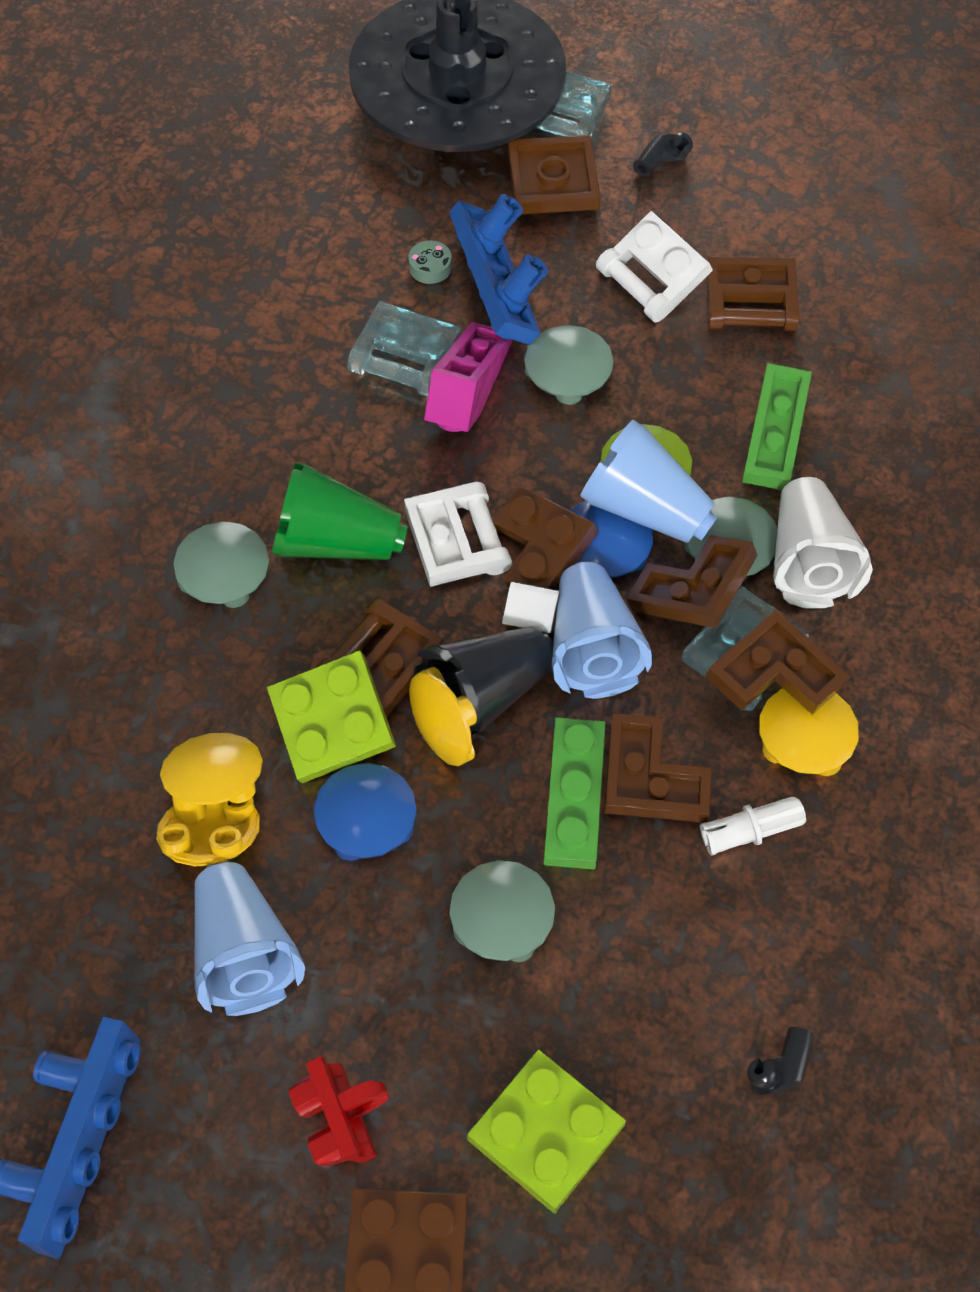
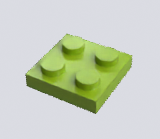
M361 651L267 687L297 780L301 783L396 747L365 655Z
M538 1049L467 1134V1140L555 1214L623 1129L626 1120Z

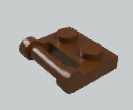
M708 256V262L713 269L707 276L708 329L722 330L723 325L772 326L782 327L783 331L798 330L799 299L795 258ZM724 302L781 303L782 309L724 308Z
M375 598L365 608V617L329 659L323 658L315 668L357 651H362L380 628L389 629L388 633L366 658L387 718L409 691L411 679L414 677V666L422 663V657H417L418 652L429 646L442 644L443 638L386 602Z

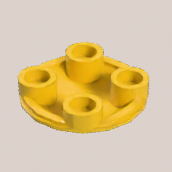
M430 667L419 672L411 679L409 688L411 709L416 725L424 740L438 757L449 765L459 767L474 759L475 756L469 728L477 721L475 709L465 696L456 698L437 668Z
M782 688L767 700L759 716V735L763 742L762 751L764 756L770 762L780 764L798 773L820 774L822 776L836 774L842 764L851 758L859 741L858 721L851 706L837 693L812 715Z
M208 733L190 738L175 747L163 761L160 777L164 789L172 796L174 806L183 811L194 810L201 805H215L228 800L233 803H242L251 799L256 792L254 782L260 776L263 759L258 747L246 737L232 733Z
M253 797L242 803H233L228 800L215 805H201L190 811L180 810L173 803V806L167 810L158 824L156 839L163 854L177 863L195 867L216 865L237 857L251 846L259 833L260 815L255 808Z

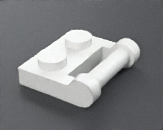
M652 211L614 248L604 251L596 262V268L604 276H612L645 307L644 313L653 322L663 320L713 271L708 261ZM634 257L667 289L663 293L656 294L625 264Z
M481 482L468 483L404 499L405 512L430 587L483 573L498 575L509 570L513 564L508 549L501 546L487 507L489 496L485 485ZM465 508L470 511L483 551L471 552L457 509Z

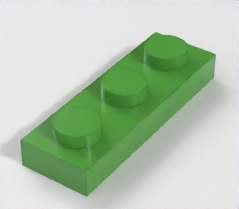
M767 363L745 465L743 483L783 490L791 482L812 375L811 371Z
M555 717L544 865L593 870L596 868L606 723L604 721Z

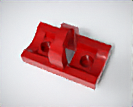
M321 1056L306 1063L309 1075L289 1088L288 1092L295 1110L301 1117L310 1118L324 1111L329 1124L325 1129L308 1137V1146L314 1162L317 1165L329 1167L347 1160L365 1163L377 1157L362 1116L388 1101L389 1094L384 1082L369 1080L351 1087L342 1063L327 1064L325 1058Z

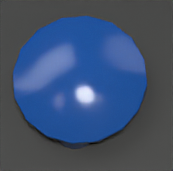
M588 501L579 503L570 510L595 523L599 532L577 563H597L605 568L610 577H620L633 571L642 570L646 566L653 545L651 528L588 504Z
M371 763L347 766L331 775L318 792L314 805L316 828L326 844L334 848L337 855L343 860L353 861L359 858L383 856L402 843L407 842L413 835L414 821L417 813L414 792L401 775L386 766Z

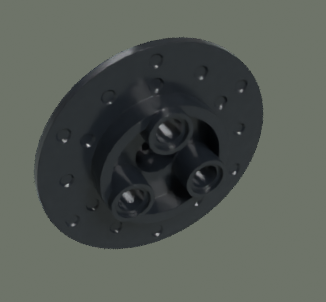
M402 0L379 13L363 28L350 54L349 79L353 96L362 112L371 122L392 137L430 150L469 152L504 145L538 127L555 109L561 98L566 80V60L562 45L551 27L532 10L513 0Z

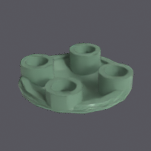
M564 325L547 329L540 333L531 345H528L524 359V370L537 387L552 395H556L559 402L571 405L578 403L582 396L588 395L604 385L612 374L614 360L610 346L600 335L584 327Z
M735 497L712 499L715 506L711 513L718 518L702 541L693 536L689 543L684 542L685 550L696 560L710 535L753 542L758 556L743 580L745 581L747 576L754 575L767 567L775 557L777 539L775 521L763 507L747 499Z
M222 521L204 525L188 534L177 548L173 565L177 584L181 591L201 602L224 604L227 607L236 608L246 604L249 594L254 592L266 577L269 557L266 544L255 531L242 524Z
M497 860L478 865L462 877L452 893L449 914L456 940L466 946L467 949L485 959L523 962L532 957L535 949L544 943L551 931L554 921L555 904L550 887L537 872L518 862Z

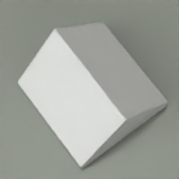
M511 582L502 624L522 628L535 627L539 631L553 633L559 591Z

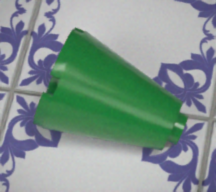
M295 461L271 554L280 557L389 560L392 551L401 553L408 526L400 524V513L304 463Z

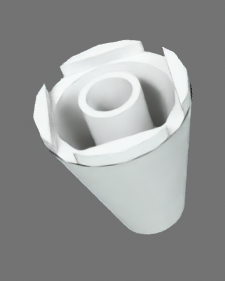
M802 477L791 481L783 488L780 497L773 570L776 588L782 592L783 599L789 604L802 608H827L834 606L833 599L848 594V598L851 599L858 595L869 583L873 571L867 548L822 480L814 477Z

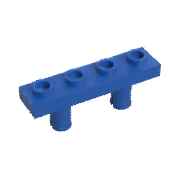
M501 194L491 210L486 211L458 200L449 214L467 258L468 266L477 284L479 295L490 318L492 329L495 334L503 339H513L531 345L540 334V330L527 298L538 283L547 276L548 268L541 259L536 256L532 258L530 254H526L516 269L511 261L503 237L515 220L522 215L523 208L521 204L510 196L508 198L507 195Z
M106 1017L102 1018L86 1060L45 1050L39 1055L35 1063L33 1078L39 1085L74 1092L45 1169L4 1159L0 1160V1195L31 1203L18 1241L38 1254L60 1259L65 1244H68L73 1239L79 1224L78 1209L86 1187L94 1182L99 1171V1152L106 1133L114 1127L120 1114V1096L126 1079L134 1073L139 1063V1044L141 1039L123 1021Z

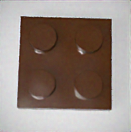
M591 135L517 139L508 143V160L513 198L521 204L523 208L522 214L600 210L601 196Z
M352 1188L344 1292H462L467 1194Z

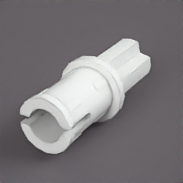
M789 797L754 809L750 805L743 806L742 812L722 819L701 823L700 830L705 846L709 845L707 851L712 856L750 842L760 845L764 837L803 825L806 822V815L800 799Z

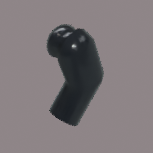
M684 132L658 135L650 141L633 163V168L639 176L649 177L659 164L684 160L693 148V141Z
M789 1027L781 1055L763 1062L760 1058H757L750 1063L747 1069V1077L752 1088L757 1093L774 1096L800 1085L805 1077L814 1034L803 1028Z

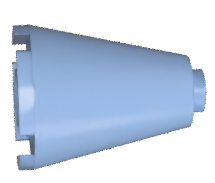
M634 419L631 420L611 445V451L602 463L598 464L580 496L588 501V504L683 542L689 543L693 536L702 541L718 518L711 513L715 503L643 424H639Z
M579 562L567 568L560 577L551 666L554 680L563 691L571 694L570 688L582 690L585 698L592 699L615 696L632 689L639 683L637 675L645 667L647 672L652 666V656L646 637L605 568L593 562Z
M224 861L216 865L207 866L195 880L194 987L197 1000L205 1010L212 1012L211 1005L224 1007L226 1015L229 1016L255 1013L278 1004L287 997L284 988L294 979L297 986L303 980L305 965L300 951L242 865Z

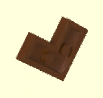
M519 485L493 521L499 532L525 545V548L502 580L507 588H510L511 582L557 591L562 573L579 561L599 533L595 523Z
M710 535L690 570L647 563L626 600L634 612L716 629L758 556L753 542Z
M776 609L710 666L705 677L741 711L776 681L813 715L846 685L850 675Z
M612 713L605 814L707 823L710 815L712 768L660 763L663 717Z

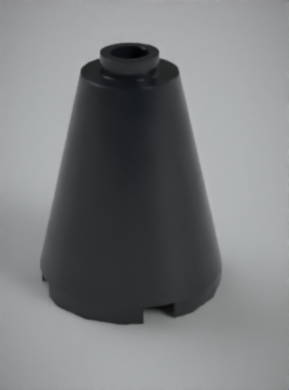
M526 627L432 645L418 652L417 657H422V663L414 666V676L423 670L435 667L440 671L446 685L456 698L465 696L469 699L477 716L476 723L469 727L472 739L552 670L553 641L546 633L539 631L537 628Z

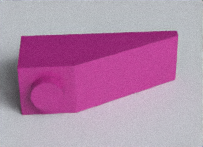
M471 322L432 370L424 420L436 423L440 428L447 431L468 432L482 413L513 339L506 340L495 334L491 326Z

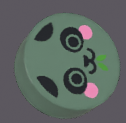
M432 240L423 241L413 246L409 252V271L417 281L435 284L445 280L450 275L452 255L449 248L443 243Z

